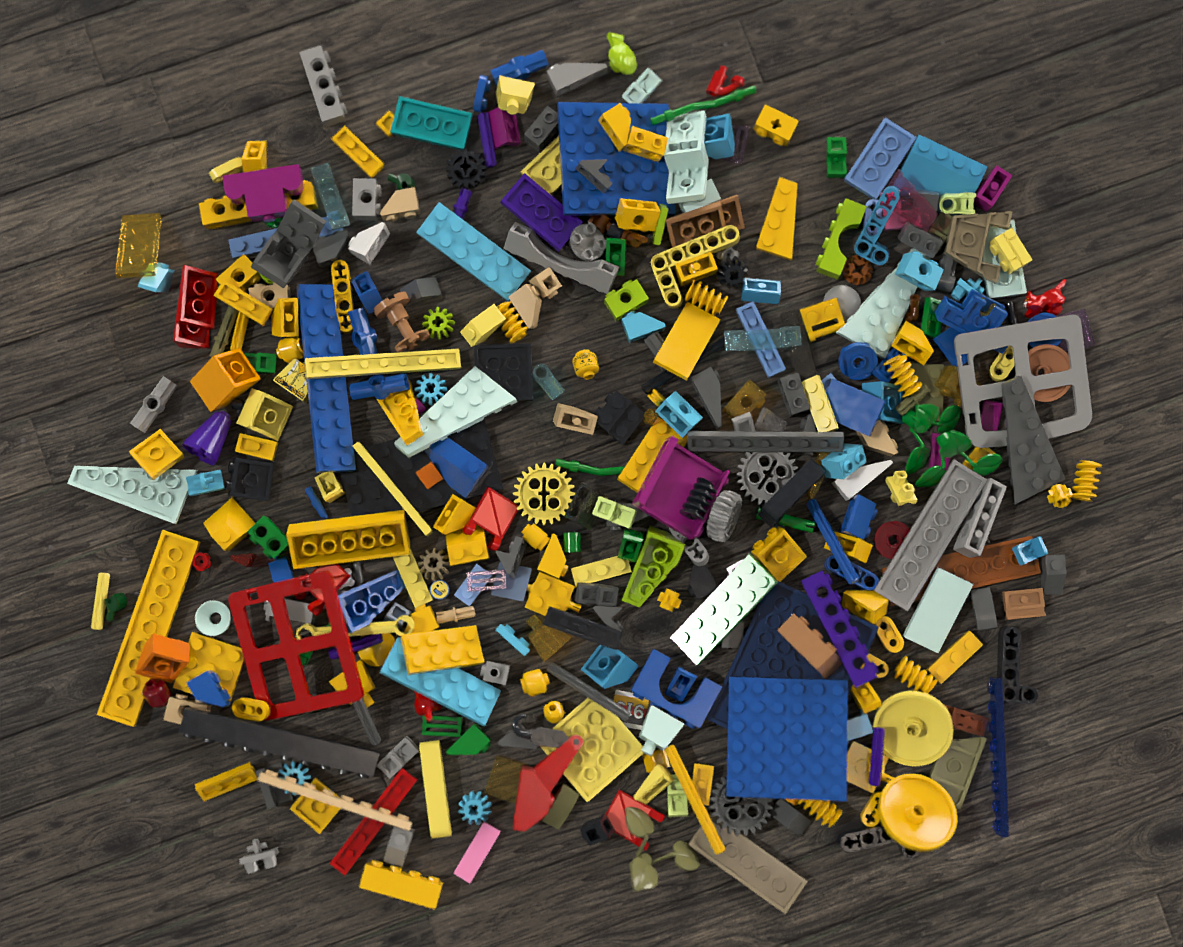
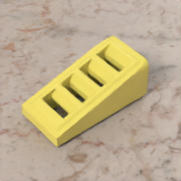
M657 764L634 795L635 800L647 804L673 782L674 779L669 770Z

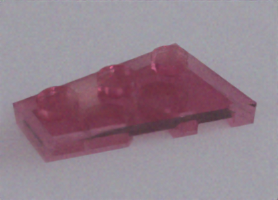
M898 169L888 185L896 186L900 191V197L893 212L928 231L938 213ZM894 192L886 193L888 198L885 203L889 204L892 197L896 198L894 197Z

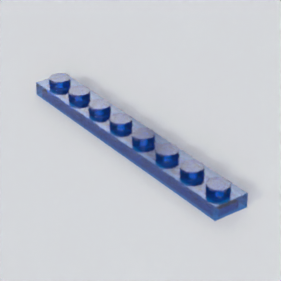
M990 677V682L987 683V691L990 694L991 702H988V711L991 714L989 732L992 733L990 752L993 753V761L990 763L991 772L994 773L991 788L995 795V800L992 801V809L995 812L996 819L993 820V829L998 836L1009 837L1003 680L998 677Z

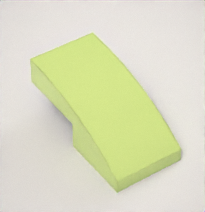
M599 496L592 515L631 529L637 511Z
M676 774L672 775L674 780L667 786L668 817H688L687 796Z

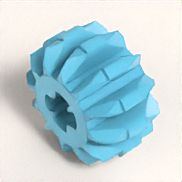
M429 373V379L422 375L424 381H416L421 387H415L414 390L420 392L416 397L418 399L423 398V404L429 400V405L433 406V400L438 402L439 396L441 398L444 396L441 392H446L448 389L447 387H442L446 382L445 380L439 381L440 375H436L433 379V374ZM428 386H436L433 393H430V391L427 393L429 390Z
M292 761L291 769L287 763L284 764L287 772L279 770V773L284 775V777H279L285 779V776L297 773V778L300 780L296 783L304 785V782H306L304 779L311 778V775H304L309 770L308 768L300 770L303 764L299 763L298 768H295V761Z
M470 791L469 796L465 794L462 797L464 801L459 802V806L462 808L458 812L465 814L462 820L469 818V825L474 820L479 825L481 820L486 821L488 819L487 815H490L492 812L489 809L492 803L486 802L488 795L482 798L481 791H478L476 795L473 791ZM477 805L478 809L474 811L472 807Z

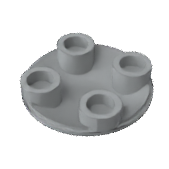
M588 223L579 225L572 231L570 245L573 252L580 259L594 261L603 254L606 248V240L594 224Z
M838 285L831 288L823 300L837 298L844 322H847L861 305L858 293L846 285Z

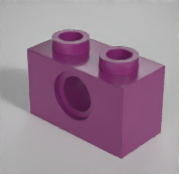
M996 165L976 192L974 205L987 212L993 207L1013 175Z

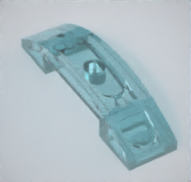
M329 163L310 168L332 231L349 226L350 221Z
M800 326L752 331H724L726 351L768 350L802 345Z

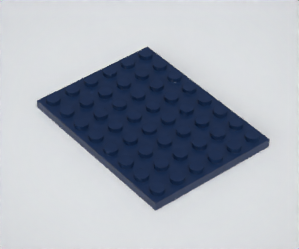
M778 581L761 600L707 720L728 729L729 677L825 680L777 631L795 614L798 618L802 616L809 623L807 627L811 631L816 629L823 636L821 640L825 644L829 642L833 646L806 593ZM830 605L826 608V613L834 616L837 614V609ZM849 614L851 619L848 621L851 627L855 626L860 634V637H858L860 644H865L867 650H869L879 627ZM838 623L835 625V630L837 633L842 634L846 631V626L843 623ZM846 641L844 648L847 651H853L855 644L853 641ZM856 658L853 661V665L856 669H860L863 660ZM843 663L826 679L848 680L849 695L853 683Z

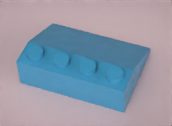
M918 135L893 186L899 189L901 196L912 201L913 199L909 196V192L912 189L940 192L939 198L946 193H975L986 172L987 166ZM947 199L943 202L942 206L948 208L953 204V201ZM938 203L937 213H940L941 210Z

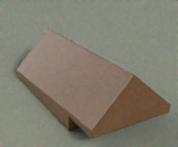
M738 195L666 219V228L672 248L725 226L733 225L738 230L745 228ZM713 238L708 243L717 241V239Z

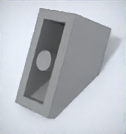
M394 826L384 862L403 867L415 832L414 829L410 828V831Z

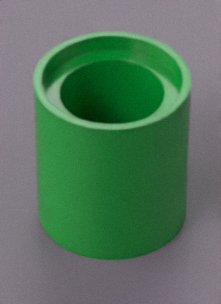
M563 533L564 553L581 552V533Z

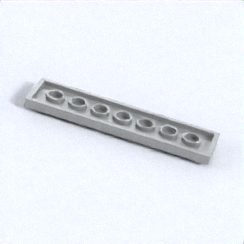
M955 459L952 460L873 591L903 610L908 611L987 482V479Z

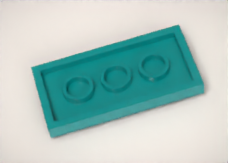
M399 96L390 132L393 135L464 151L473 114Z

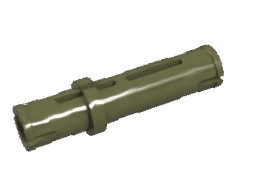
M229 305L219 332L214 337L215 342L209 354L211 358L214 355L223 353L225 346L229 344L228 338L238 311Z

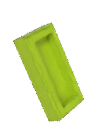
M659 203L661 212L656 230L653 231L651 238L654 245L661 244L669 210L665 204Z

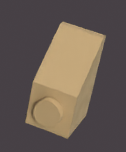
M525 284L508 296L528 329L537 327L542 302L539 296L540 291L535 285L532 286V284Z
M557 403L553 422L556 427L593 435L598 416L576 407Z

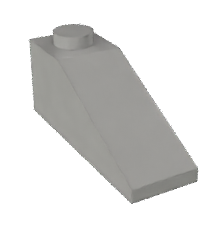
M602 63L555 64L547 71V78L558 97L607 74V65Z

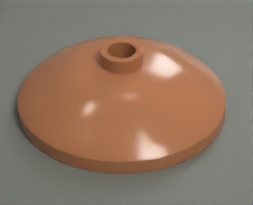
M1043 344L1035 346L1028 351L1030 370L1034 376L1039 375L1038 371L1040 369L1043 371L1042 375L1070 369L1068 354L1058 346ZM1071 385L1038 390L1034 393V400L1041 402L1054 401L1062 397Z

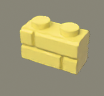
M1013 228L989 242L990 251L994 256H998L1001 261L999 262L1001 269L1004 272L1007 271L1009 275L1032 261Z

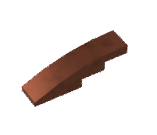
M943 704L950 713L953 728L981 737L984 736L988 718Z

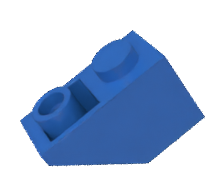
M212 670L205 671L187 682L196 700L222 707L231 704L229 702L230 696L226 689H222L219 682L221 680L216 672H212Z

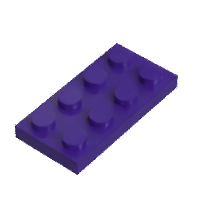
M525 173L500 202L558 252L570 239L572 231L583 223L577 216H564L563 205Z

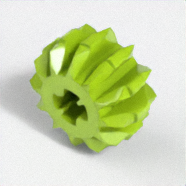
M436 307V313H433L430 309L429 313L431 316L424 315V319L427 321L422 323L423 327H427L428 332H431L430 337L432 339L436 334L438 340L442 339L441 334H444L446 338L449 337L447 331L453 332L454 329L451 326L455 325V321L450 320L453 317L452 313L447 314V309L445 308L441 313L439 307ZM437 320L442 322L440 327L436 326Z

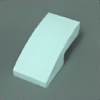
M647 68L637 81L630 85L622 97L628 103H642L658 87L662 80L651 69Z

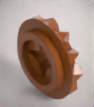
M854 255L846 260L842 273L849 283L861 285L871 278L873 268L870 261L859 255ZM854 265H856L857 267L863 266L861 270L862 274H859V272L852 274L853 270L855 269Z

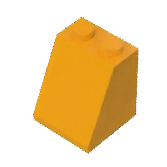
M237 348L214 355L190 380V383L210 412L226 407L233 399L239 397L261 378L242 350Z

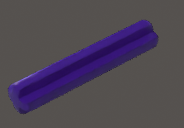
M483 112L478 114V122L485 164L487 168H492L497 165L489 114Z
M370 634L351 641L353 653L382 643V634ZM336 647L329 649L331 659L339 658Z
M875 727L873 731L869 784L872 786H879L881 780L885 729L881 727Z

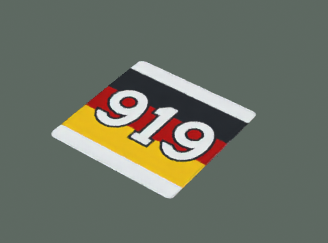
M616 690L614 702L631 713L627 721L619 719L627 728L641 730L647 714L649 700L644 698L642 701L633 696L631 692Z

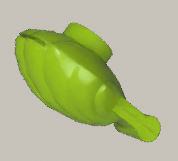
M609 32L607 39L611 49L608 52L611 69L616 73L621 72L624 75L633 74L637 68L634 53L624 43L623 35Z

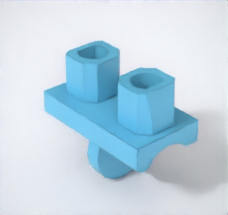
M960 278L954 284L955 288L951 293V297L959 301L963 295L967 296L971 289L982 294L985 290L980 286L982 280L979 278L975 282L969 278L965 282Z
M221 470L203 472L186 477L189 496L225 489Z

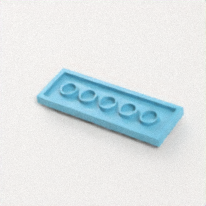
M440 202L416 232L506 301L510 300L508 296L519 288L531 271Z
M400 637L396 639L380 671L381 674L482 726L486 725L501 692L496 687L459 668L408 675Z

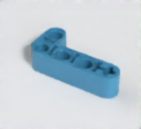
M888 186L884 189L855 243L854 250L856 254L876 265L885 264L889 258L888 248L876 241L899 200L900 191L896 186ZM894 192V197L896 198L892 197L889 204H886L885 202L888 198L886 193ZM879 208H883L887 211V215L879 217L876 211ZM870 225H874L877 227L878 232L871 234L867 228ZM865 242L869 248L863 251L859 249L858 244ZM877 251H883L886 257L883 259H878L875 256V253Z

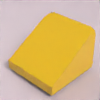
M654 750L652 756L645 753L642 754L647 772H651L657 764L666 768L670 767L664 750Z

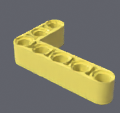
M733 225L725 226L652 257L651 267L668 307L676 309L683 302L672 272L675 264L710 251L714 254L734 246L740 239L737 227ZM730 231L736 233V237L731 240L726 238V234ZM717 239L718 244L715 247L708 245L709 240ZM693 246L700 247V251L697 254H692L690 250ZM674 254H683L682 259L679 261H674ZM658 260L665 261V265L662 268L655 267ZM665 277L672 279L668 286L662 285V280ZM674 294L677 295L678 301L670 303L669 297Z

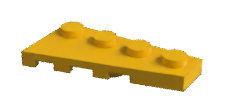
M779 177L755 248L790 261L792 260L797 183Z
M409 379V390L390 393L387 398L382 400L377 399L406 446L423 436L412 383Z

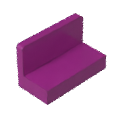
M499 108L488 112L494 149L504 145L517 146L521 144L516 114H509L506 110Z

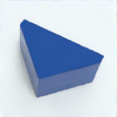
M677 667L665 694L683 702L697 676Z

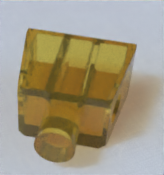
M535 614L526 621L533 629L527 636L543 662L549 659L572 638L568 633L543 625V622Z

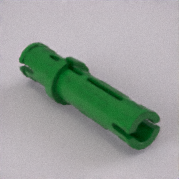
M785 514L778 524L812 533L813 528L806 527V525L814 527L815 521Z

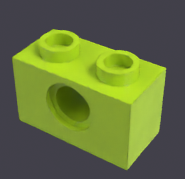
M637 279L633 282L632 280L627 281L622 285L623 288L617 292L612 290L606 294L607 298L604 299V303L616 322L623 318L625 314L635 311L649 301L648 296ZM628 295L631 299L630 302L623 303L620 300L621 296Z

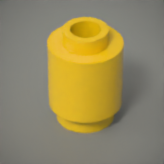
M534 523L532 525L528 524L521 532L524 534L522 538L533 548H538L540 551L550 541V538L547 537L548 534Z

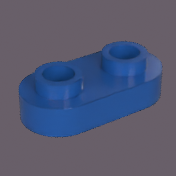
M480 75L474 100V112L482 113V110H486L488 99L485 96L486 92H490L491 81L488 80V76Z

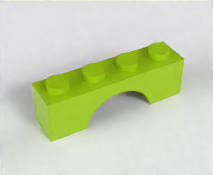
M845 198L843 203L838 204L835 212L838 216L836 221L832 220L829 227L831 234L829 238H825L822 248L825 250L823 255L819 254L815 265L818 268L816 272L836 280L840 277L847 258L839 249V235L845 230L858 228L867 206Z

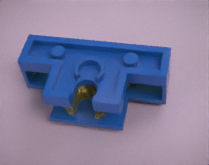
M971 289L962 304L945 296L935 310L938 321L961 333L1002 327L1001 324L1008 313L1003 310L1005 308L1004 305ZM1008 346L993 350L1003 354Z

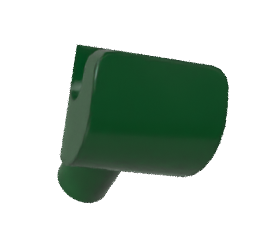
M390 173L387 178L388 181L396 184L398 190L405 189L406 185L416 189L414 180L408 174L402 173L396 176Z
M124 593L113 594L109 599H104L108 610L106 620L113 621L116 611L123 610L127 606L128 601Z

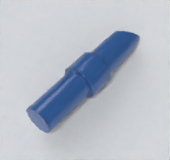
M312 487L306 488L305 492L311 500L314 509H316L321 518L328 519L322 502Z

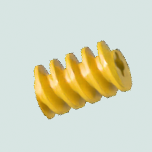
M694 280L685 296V301L692 298V305L699 302L698 308L706 305L705 312L712 309L713 316L718 312L720 314L728 296L721 299V292L715 296L714 288L708 292V285L701 288L702 282L699 281L695 285Z
M507 301L498 305L497 308L506 318L501 324L503 325L501 329L504 332L507 331L506 337L511 338L510 343L514 344L528 334L526 333L528 327L521 326L524 321L517 320L520 316L519 313L513 314L516 308H509L512 302Z
M897 355L887 360L883 365L891 366L887 372H894L890 378L898 379L894 385H901L898 392L904 391L905 394L902 397H906L920 389L922 383L916 382L918 376L913 375L915 370L910 368L911 362H905L908 357L906 355Z
M1080 460L1082 463L1076 464V468L1080 471L1075 472V475L1079 478H1075L1073 481L1077 486L1072 487V490L1077 493H1073L1071 498L1093 502L1090 498L1097 497V495L1092 493V490H1098V487L1094 486L1093 483L1099 482L1094 475L1101 474L1096 468L1102 467V465L1093 461Z
M904 656L895 668L894 678L902 676L901 683L908 680V688L914 685V691L921 690V692L928 694L938 679L933 680L932 674L926 676L927 671L925 669L920 671L919 665L913 667L914 661L910 660L907 662L908 657Z
M799 799L798 804L805 802V810L811 807L810 815L817 813L815 820L823 819L822 826L828 823V827H831L842 814L841 809L835 810L836 805L834 803L830 804V800Z

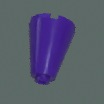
M224 411L215 412L184 440L183 448L191 455H197L199 460L214 466L218 461L232 423L230 420L231 416Z

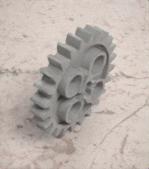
M746 452L747 459L741 458L740 461L743 465L737 466L741 470V472L736 473V476L741 477L737 483L743 484L739 490H746L747 492L744 497L751 495V502L758 499V505L762 501L766 503L796 474L794 470L798 466H792L795 459H788L790 453L784 455L783 452H752V454ZM761 457L767 458L769 461L768 466H761L759 459ZM776 460L777 463L770 472L772 478L769 477L759 490L758 486L765 477L763 472H767L773 461ZM777 467H782L785 470L783 477L776 474ZM751 473L758 475L759 481L757 483L750 481L749 476ZM772 483L775 486V492L769 493L766 490V484Z

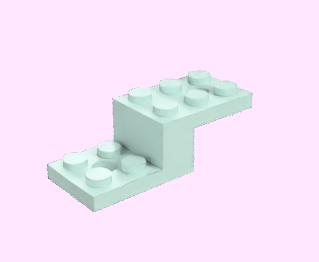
M705 111L686 113L667 122L666 137H668L664 158L669 170L666 195L668 204L705 199L709 162L704 145Z

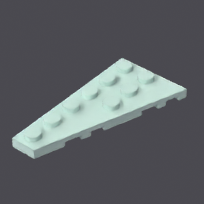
M914 248L909 251V253H911L912 251L921 253L923 255V258H925L926 260H930L931 258ZM898 266L860 305L858 311L847 320V323L836 332L853 343H868L880 358H886L909 307L910 296L917 289V286L895 275Z
M474 366L420 418L423 436L408 446L400 437L394 442L395 447L407 457H411L429 448L431 444L439 440H445L448 438V435L454 432L458 433L484 420V417L493 412L497 413L501 411V408L509 404L517 403V400Z
M74 466L67 484L177 524L189 494L186 477L196 475L198 470L168 469L152 480L143 468Z

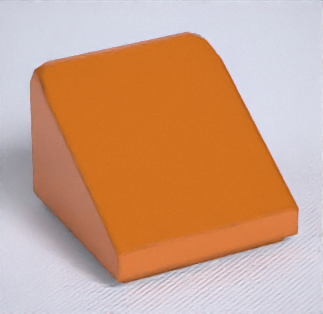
M432 462L416 472L427 490L443 480V477Z

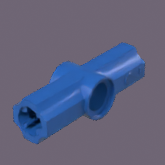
M540 50L525 57H514L507 64L490 71L496 86H498L499 76L523 80L529 77L531 73L549 65L543 50Z
M365 308L349 311L348 314L353 328L352 342L359 349L360 355L378 354L375 345L377 334L374 328L370 327Z
M381 374L373 375L368 381L350 384V396L353 400L373 396L378 400L387 398L390 393L409 390L408 377L406 374L384 377Z

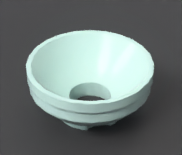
M215 600L207 601L198 608L195 615V623L203 634L217 636L229 628L231 613L224 603ZM215 612L221 615V621L218 624H213L210 619L211 615Z

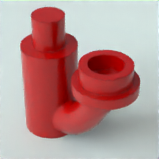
M721 65L719 70L714 72L706 93L713 97L727 95L738 87H743L745 80L741 76L735 75L731 79L732 84L722 87L727 78L725 74L727 67Z

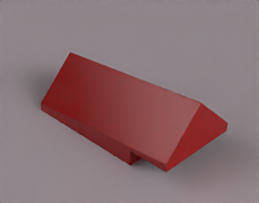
M183 265L173 342L179 348H209L210 330L214 329L216 297L213 295L217 291L218 281L216 278L218 273Z

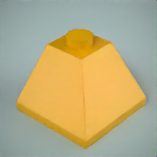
M232 497L203 524L224 551H230L249 534L247 531L255 522Z

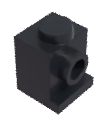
M606 813L585 822L580 829L583 839L586 840L589 846L608 840L615 830Z

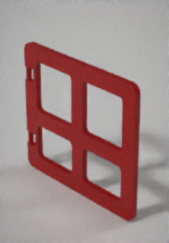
M324 570L230 594L228 601L255 699L265 701L270 707V714L264 720H272L352 703L363 698L362 682L334 579L329 571ZM310 579L312 586L303 587L302 581ZM320 589L332 630L328 633L296 639L284 598L285 596ZM257 592L259 598L251 600L250 594ZM268 601L272 608L280 643L257 648L246 612V606ZM335 646L339 654L347 689L312 696L309 692L300 654ZM284 658L296 699L273 704L269 696L261 663Z

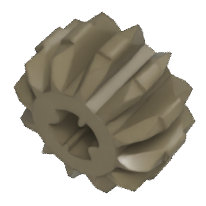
M433 548L432 553L426 550V557L420 555L423 561L418 562V566L422 567L419 572L425 574V579L431 577L433 581H436L437 576H439L442 580V573L448 574L449 571L446 568L451 567L450 562H447L449 556L444 555L443 550L437 553L436 548ZM433 561H435L437 564L436 568H433L432 566Z

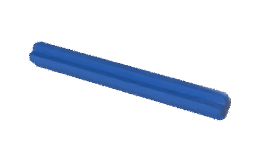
M809 500L806 506L849 584L857 582L859 577L817 500Z

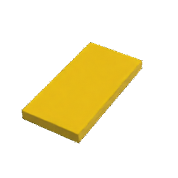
M687 301L653 363L687 381L721 319Z

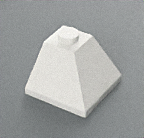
M381 222L359 232L356 237H352L348 244L350 253L370 265L390 235L386 224Z

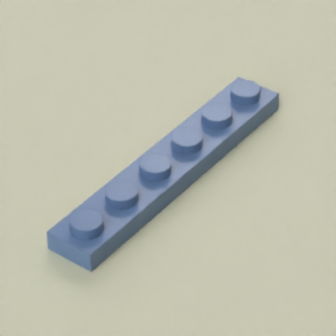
M339 214L323 217L327 222L319 237H329L335 231L343 230ZM278 228L229 239L232 258L238 259L243 254L246 256L259 254Z

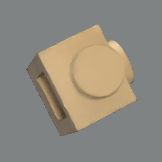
M550 267L529 280L530 284L538 288L542 299L546 296L549 299L558 294L557 289L562 286Z

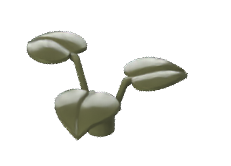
M625 808V819L629 831L638 838L644 837L639 850L635 853L637 857L629 863L634 892L654 888L658 884V875L652 865L674 856L675 864L680 869L686 871L695 870L700 866L695 850L685 841H677L673 845L674 852L652 861L649 854L642 853L648 840V835L654 832L651 818L638 808Z

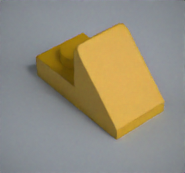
M869 681L856 688L854 685L852 686L850 692L858 708L862 709L864 714L882 706L880 698Z

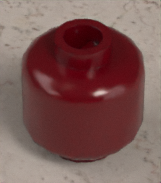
M151 679L145 683L142 695L151 707L161 708L168 704L172 691L163 679Z

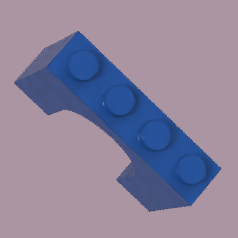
M652 649L631 688L634 691L633 696L642 701L644 698L650 700V705L659 710L661 707L668 710L667 714L675 719L681 717L685 720L684 724L693 729L696 726L700 728L722 686L703 677L690 700L681 704L667 701L660 692L659 681L671 658Z

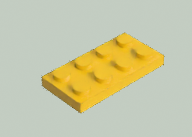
M658 417L617 480L638 493L665 439L674 436L679 439L677 444L684 448L688 442V436L685 435L682 438L664 420Z
M476 625L406 634L400 637L408 675L481 665L484 663Z

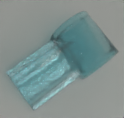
M538 364L534 367L532 372L533 379L538 382L552 401L565 392L547 365ZM538 369L546 371L544 378L537 377L536 371Z

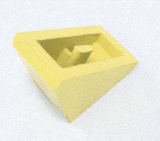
M334 472L322 473L315 477L326 502L331 503L345 495V490Z

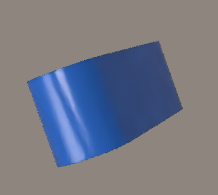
M833 555L827 557L824 562L825 569L847 581L839 565L837 569L831 568L830 560L832 558L835 559ZM851 562L859 577L858 581L853 583V585L866 591L874 590L879 583L878 577L874 573ZM867 576L873 580L871 587H867L864 584Z

